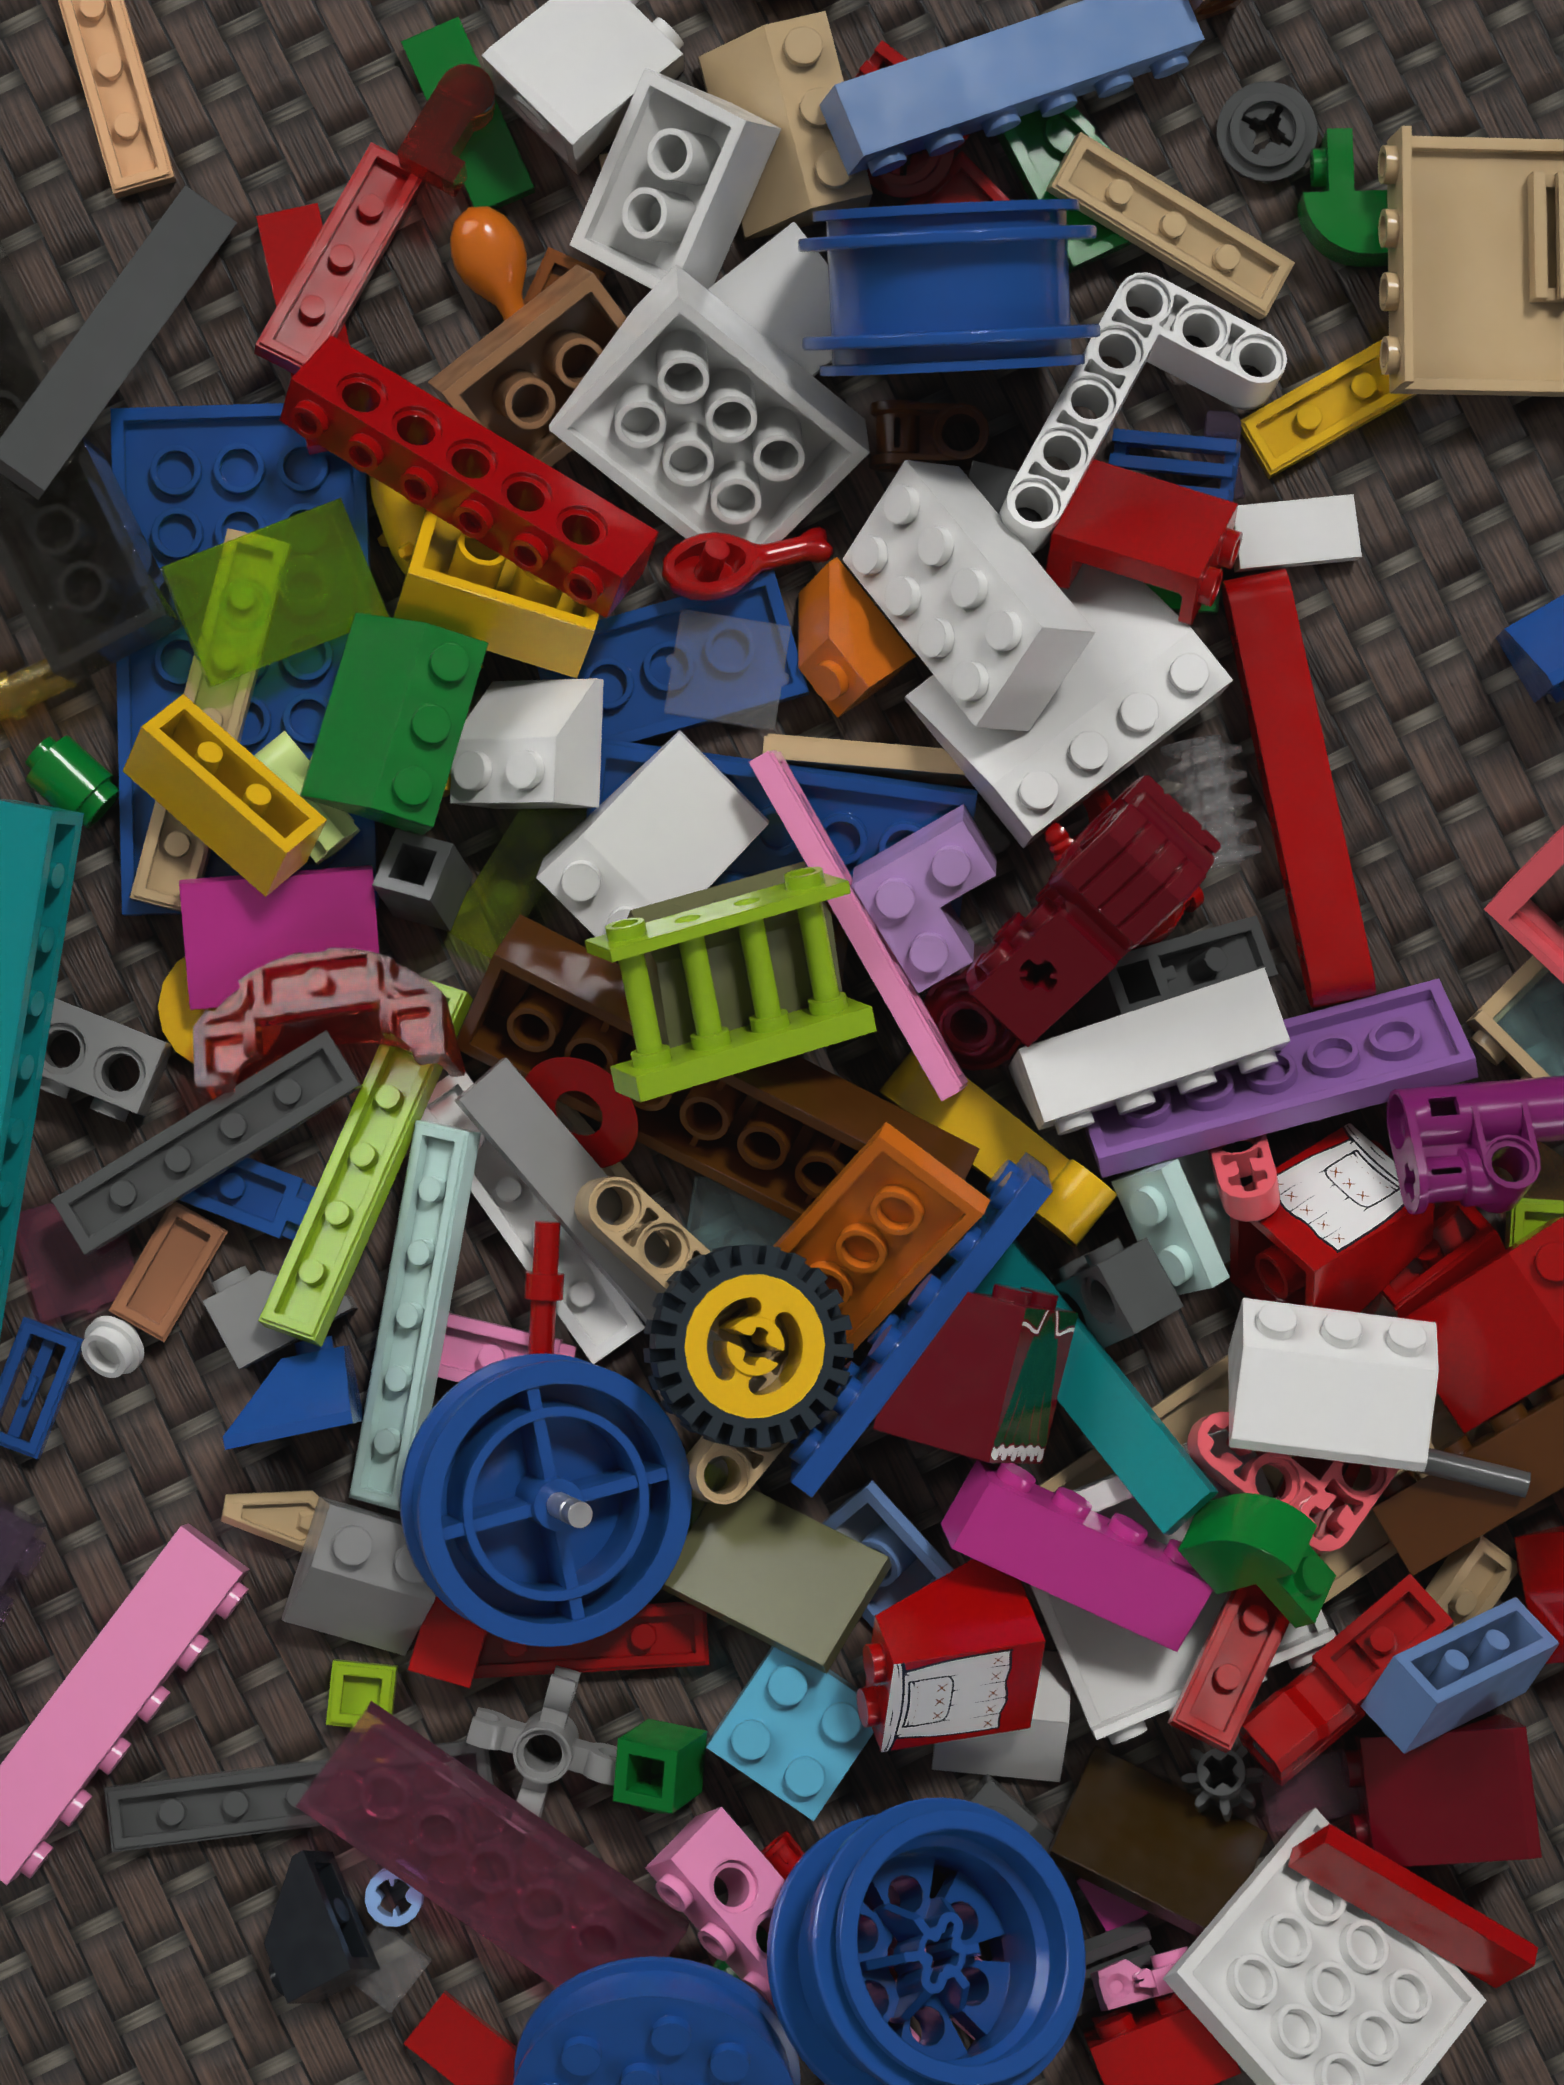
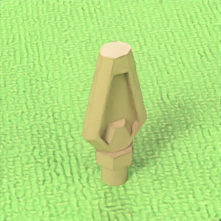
M313 1490L226 1494L221 1522L302 1552L319 1496Z

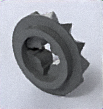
M1263 81L1252 83L1239 89L1226 101L1218 118L1215 135L1222 160L1228 162L1237 171L1240 178L1262 181L1267 185L1276 180L1292 178L1310 160L1311 149L1316 146L1318 128L1312 107L1298 91L1282 83ZM1276 111L1280 112L1276 134L1283 139V143L1278 145L1274 142H1269L1264 149H1260L1258 154H1254L1256 133L1249 128V124L1255 123L1263 126L1268 118L1272 119Z

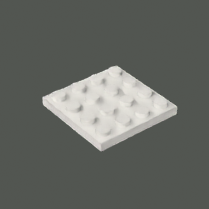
M1315 1807L1297 1819L1164 1976L1163 1980L1256 2085H1421L1487 2000L1455 1964L1288 1867L1292 1848L1330 1824Z

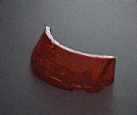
M327 948L325 951L305 954L298 952L273 960L237 980L240 988L226 998L214 1012L206 1009L193 1026L195 1089L208 1102L224 1093L235 1092V1087L326 1030L330 1033L336 1045L366 1043L398 1047L411 1051L414 1060L419 1065L437 1063L451 1077L465 1075V1068L446 996L430 980L397 964L393 958L366 950Z

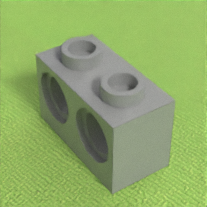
M55 998L40 1089L66 1099L70 1088H74L94 1096L90 1109L126 1122L130 1111L146 1116L173 1047L167 1042ZM73 1033L80 1043L79 1057L72 1065L59 1068L50 1057L51 1044L60 1034ZM131 1056L138 1063L140 1070L139 1079L131 1089L118 1092L109 1081V1069L118 1058Z

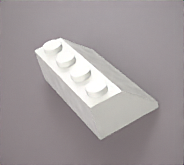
M1264 967L1031 1044L1029 1047L1019 1048L1008 1068L1038 1130L1055 1126L1057 1134L1063 1135L1094 1124L1095 1121L1092 1115L1094 1112L1116 1105L1119 1115H1123L1156 1103L1154 1092L1177 1085L1180 1095L1213 1085L1217 1082L1214 1072L1235 1065L1239 1066L1241 1074L1251 1073L1271 1066L1278 1062L1275 1052L1282 1050L1290 1042V1038Z

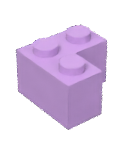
M964 804L854 867L852 888L917 993L924 991L974 962V941L950 902L996 876L997 857Z

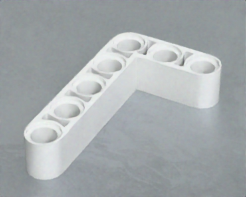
M1144 272L1135 273L1127 277L1119 286L1099 323L1100 336L1091 338L1083 352L1085 354V364L1076 365L1012 482L999 512L1002 523L1019 538L1030 553H1035L1047 545L1055 526L1058 524L1094 460L1146 362L1235 408L1255 410L1263 406L1270 399L1285 370L1287 357L1281 342L1271 334L1157 275ZM1136 306L1142 308L1149 313L1151 318L1138 317L1130 312L1128 307ZM1192 335L1198 337L1205 342L1207 347L1199 348L1193 346L1184 336ZM1101 356L1116 358L1123 364L1124 368L1116 369L1108 366L1102 361ZM1241 365L1254 366L1264 377L1249 375L1243 370ZM1083 406L1089 408L1095 413L1097 419L1083 418L1074 411L1073 407ZM1045 457L1060 458L1068 464L1070 469H1055L1047 463ZM1025 507L1033 509L1040 514L1043 521L1031 522L1025 520L1016 509Z

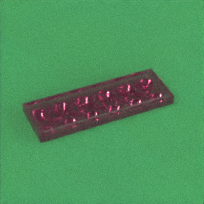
M373 1701L368 1704L296 1805L301 1811L556 1987H559L565 1981L581 1972L608 1962L633 1957H668L686 1934L690 1921Z

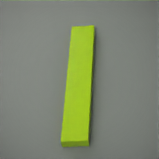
M410 975L258 1321L264 1327L322 1347L410 1146L415 1121L421 1120L472 1004L473 999L468 992L420 976Z

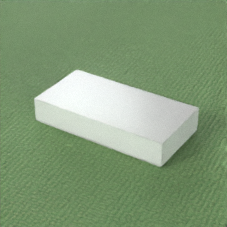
M1354 494L1238 505L1234 530L1242 532L1243 537L1234 563V573L1355 561L1362 557Z

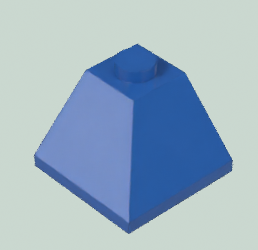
M332 1336L325 1338L322 1347L305 1341L294 1343L296 1356L279 1360L224 1434L225 1450L362 1421L364 1413L350 1345L334 1348Z

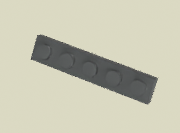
M326 1030L51 1199L83 1254L89 1256L360 1089L362 1085L330 1033Z

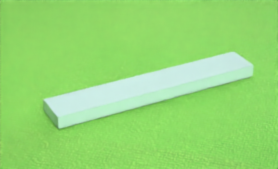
M415 1121L349 1498L400 1511L401 1481L406 1458L414 1437L433 1406L481 1132L432 1121Z

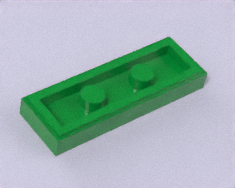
M459 16L401 41L404 52L473 207L489 206L496 210L535 193L531 178ZM493 102L495 103V105H494V107H493V109H492L491 112H489L488 114H486V115H484V116L476 117V116H478V115L485 114V113H486L485 111H486L489 107H491V105L493 104Z

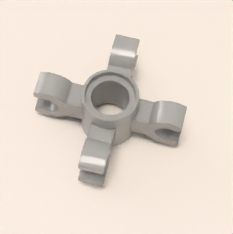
M556 1665L554 1674L550 1678L542 1711L532 1715L526 1723L510 1719L497 1711L480 1707L477 1709L476 1716L472 1718L466 1743L483 1749L512 1753L516 1768L524 1776L511 1821L536 1828L539 1818H541L550 1783L561 1778L567 1770L583 1774L596 1782L614 1786L617 1746L605 1743H592L579 1739L578 1729L569 1717L581 1672ZM537 1735L553 1737L560 1744L562 1754L555 1758H546L539 1755L532 1747L531 1738Z

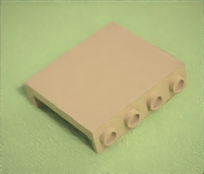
M1401 126L1387 140V145L1381 146L1378 157V179L1380 184H1387L1388 209H1382L1378 236L1381 248H1388V272H1384L1381 276L1379 303L1382 311H1389V336H1384L1381 342L1380 369L1383 375H1389L1390 394L1564 397V303L1530 302L1527 176L1533 171H1546V174H1556L1558 171H1564V139L1412 136V126ZM1546 190L1548 288H1557L1555 190Z

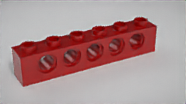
M330 335L290 380L280 422L606 619L644 573L659 533L657 530L333 335Z

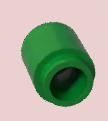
M69 735L62 737L58 741L51 736L47 737L32 751L25 761V765L31 769L26 777V783L53 807L84 813L82 825L86 829L95 825L119 798V789L112 783L114 776Z

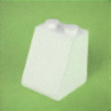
M549 0L481 55L490 88L577 175L615 139L645 68L672 79H676L685 70L684 55L679 50L684 45V42L662 18L657 17L651 22L635 6L640 0Z

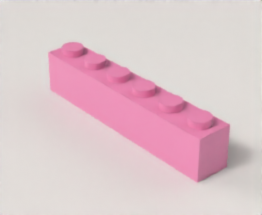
M188 1523L180 1526L0 1764V1881L8 1885L20 1873L30 1879L37 1872L54 1849L45 1841L60 1821L70 1827L93 1797L84 1790L99 1769L107 1775L114 1770L132 1745L123 1738L138 1717L146 1723L154 1717L171 1694L170 1691L162 1686L177 1665L186 1672L190 1669L210 1642L201 1633L216 1614L226 1620L249 1589L240 1582L250 1569Z

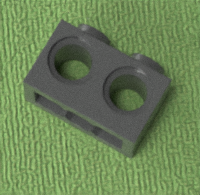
M1116 1238L1055 1270L1061 1281L1053 1286L1073 1311L1078 1313V1317L1103 1348L1140 1332L1184 1307L1147 1238L1126 1248L1123 1247L1119 1238Z

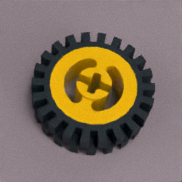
M753 1244L724 1246L712 1249L713 1252L706 1255H698L687 1261L689 1265L685 1269L675 1271L666 1282L670 1285L664 1293H657L651 1305L656 1308L653 1320H646L644 1334H650L649 1348H643L644 1362L651 1363L653 1375L648 1376L652 1389L659 1390L664 1398L660 1403L669 1414H675L681 1420L679 1424L688 1431L698 1433L704 1436L703 1439L718 1444L742 1448L771 1447V1444L787 1443L797 1439V1433L802 1430H812L821 1422L818 1416L824 1410L831 1411L838 1402V1398L834 1394L838 1386H846L850 1372L843 1371L845 1359L853 1358L854 1344L846 1343L845 1330L852 1329L849 1315L841 1314L838 1304L844 1301L837 1289H829L824 1281L828 1277L819 1268L809 1267L805 1264L807 1259L796 1253H786L781 1251L779 1247ZM742 1299H745L748 1304L747 1313L744 1316H737L726 1320L719 1329L734 1335H752L751 1341L755 1345L769 1351H784L783 1335L775 1325V1319L778 1315L786 1327L789 1338L788 1358L782 1372L769 1386L756 1392H751L749 1389L750 1379L753 1376H760L771 1372L778 1363L765 1357L745 1356V1350L742 1347L729 1341H713L715 1359L722 1367V1373L718 1377L710 1365L707 1353L708 1334L715 1318L725 1307Z

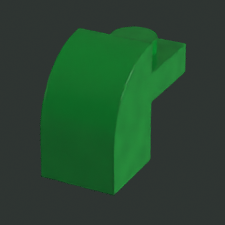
M1327 128L1320 143V148H1312L1310 157L1311 186L1322 187V192H1303L1297 206L1302 230L1310 243L1321 254L1337 263L1353 267L1388 266V248H1381L1378 236L1382 209H1388L1387 190L1355 191L1353 129Z
M1232 1494L1206 1503L1195 1514L1178 1549L1217 1595L1256 1584L1295 1628L1316 1622L1336 1577L1335 1573L1309 1545L1317 1525L1293 1506L1260 1494Z

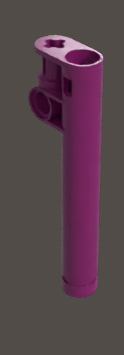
M1564 1075L1392 1090L1387 1102V1128L1400 1192L1407 1211L1412 1215L1422 1214L1426 1211L1428 1203L1459 1201L1464 1207L1478 1206L1491 1213H1503L1513 1209L1535 1182L1541 1170L1537 1143L1564 1141ZM1492 1166L1507 1170L1512 1175L1514 1182H1507L1499 1178Z

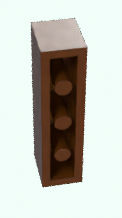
M1564 1375L1544 1387L1549 1397L1526 1410L1523 1403L1518 1402L1488 1420L1493 1430L1472 1443L1469 1442L1466 1435H1462L1438 1449L1531 1472L1530 1484L1525 1498L1423 1473L1414 1476L1411 1470H1402L1395 1474L1372 1507V1510L1412 1576L1564 1487Z

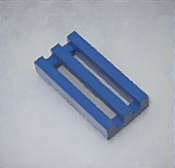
M1114 428L1112 441L1115 443L1114 452L1110 453L1108 464L1128 470L1220 478V489L1186 485L1179 486L1233 502L1241 451V443L1238 440ZM1130 447L1219 455L1225 456L1224 464L1129 455Z
M23 1317L0 1377V1421L33 1336L37 1335L44 1338L8 1433L0 1431V1445L32 1458L40 1459L81 1355V1346L84 1338L69 1334L56 1327L48 1326L35 1319ZM57 1344L63 1345L66 1349L30 1442L21 1439L56 1346Z

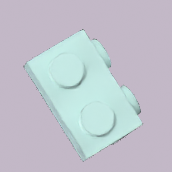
M1207 1150L1137 1168L1111 1181L1137 1242L1145 1238L1148 1239L1178 1295L1210 1289L1230 1278L1224 1265L1231 1260L1230 1216L1227 1215L1222 1206Z

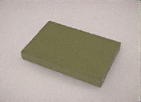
M724 1475L715 1491L725 1485L728 1476ZM751 1488L737 1502L727 1505L711 1502L706 1504L686 1536L680 1557L670 1576L662 1586V1590L827 1674L892 1564L888 1556Z

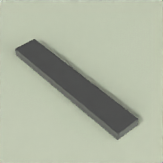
M186 185L0 438V473L39 500L237 224L236 221Z
M466 1740L111 1785L104 1788L112 1852L496 1802L490 1750L468 1744Z

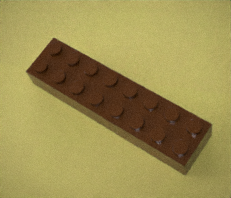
M520 914L492 956L454 1048L491 1067L500 1059L507 1058L524 1079L536 1065L557 1057L583 1059L611 1074L610 1066L632 1060L631 1052L636 1050L620 965L587 953L586 947ZM798 1055L641 1103L631 1099L638 1119L636 1141L794 1222L885 1122L889 1123L963 1180L966 1179L980 1148ZM567 1091L558 1097L557 1100L602 1123L601 1109L589 1095L580 1091Z

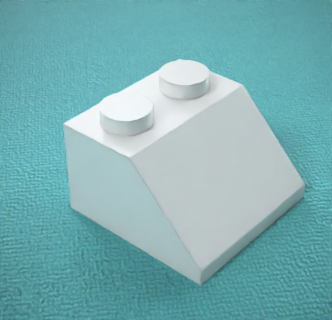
M590 678L493 681L465 720L451 767L450 803L493 809L599 808L604 680Z

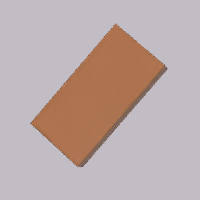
M178 1202L171 1204L119 1291L109 1312L165 1343L226 1237L228 1230Z

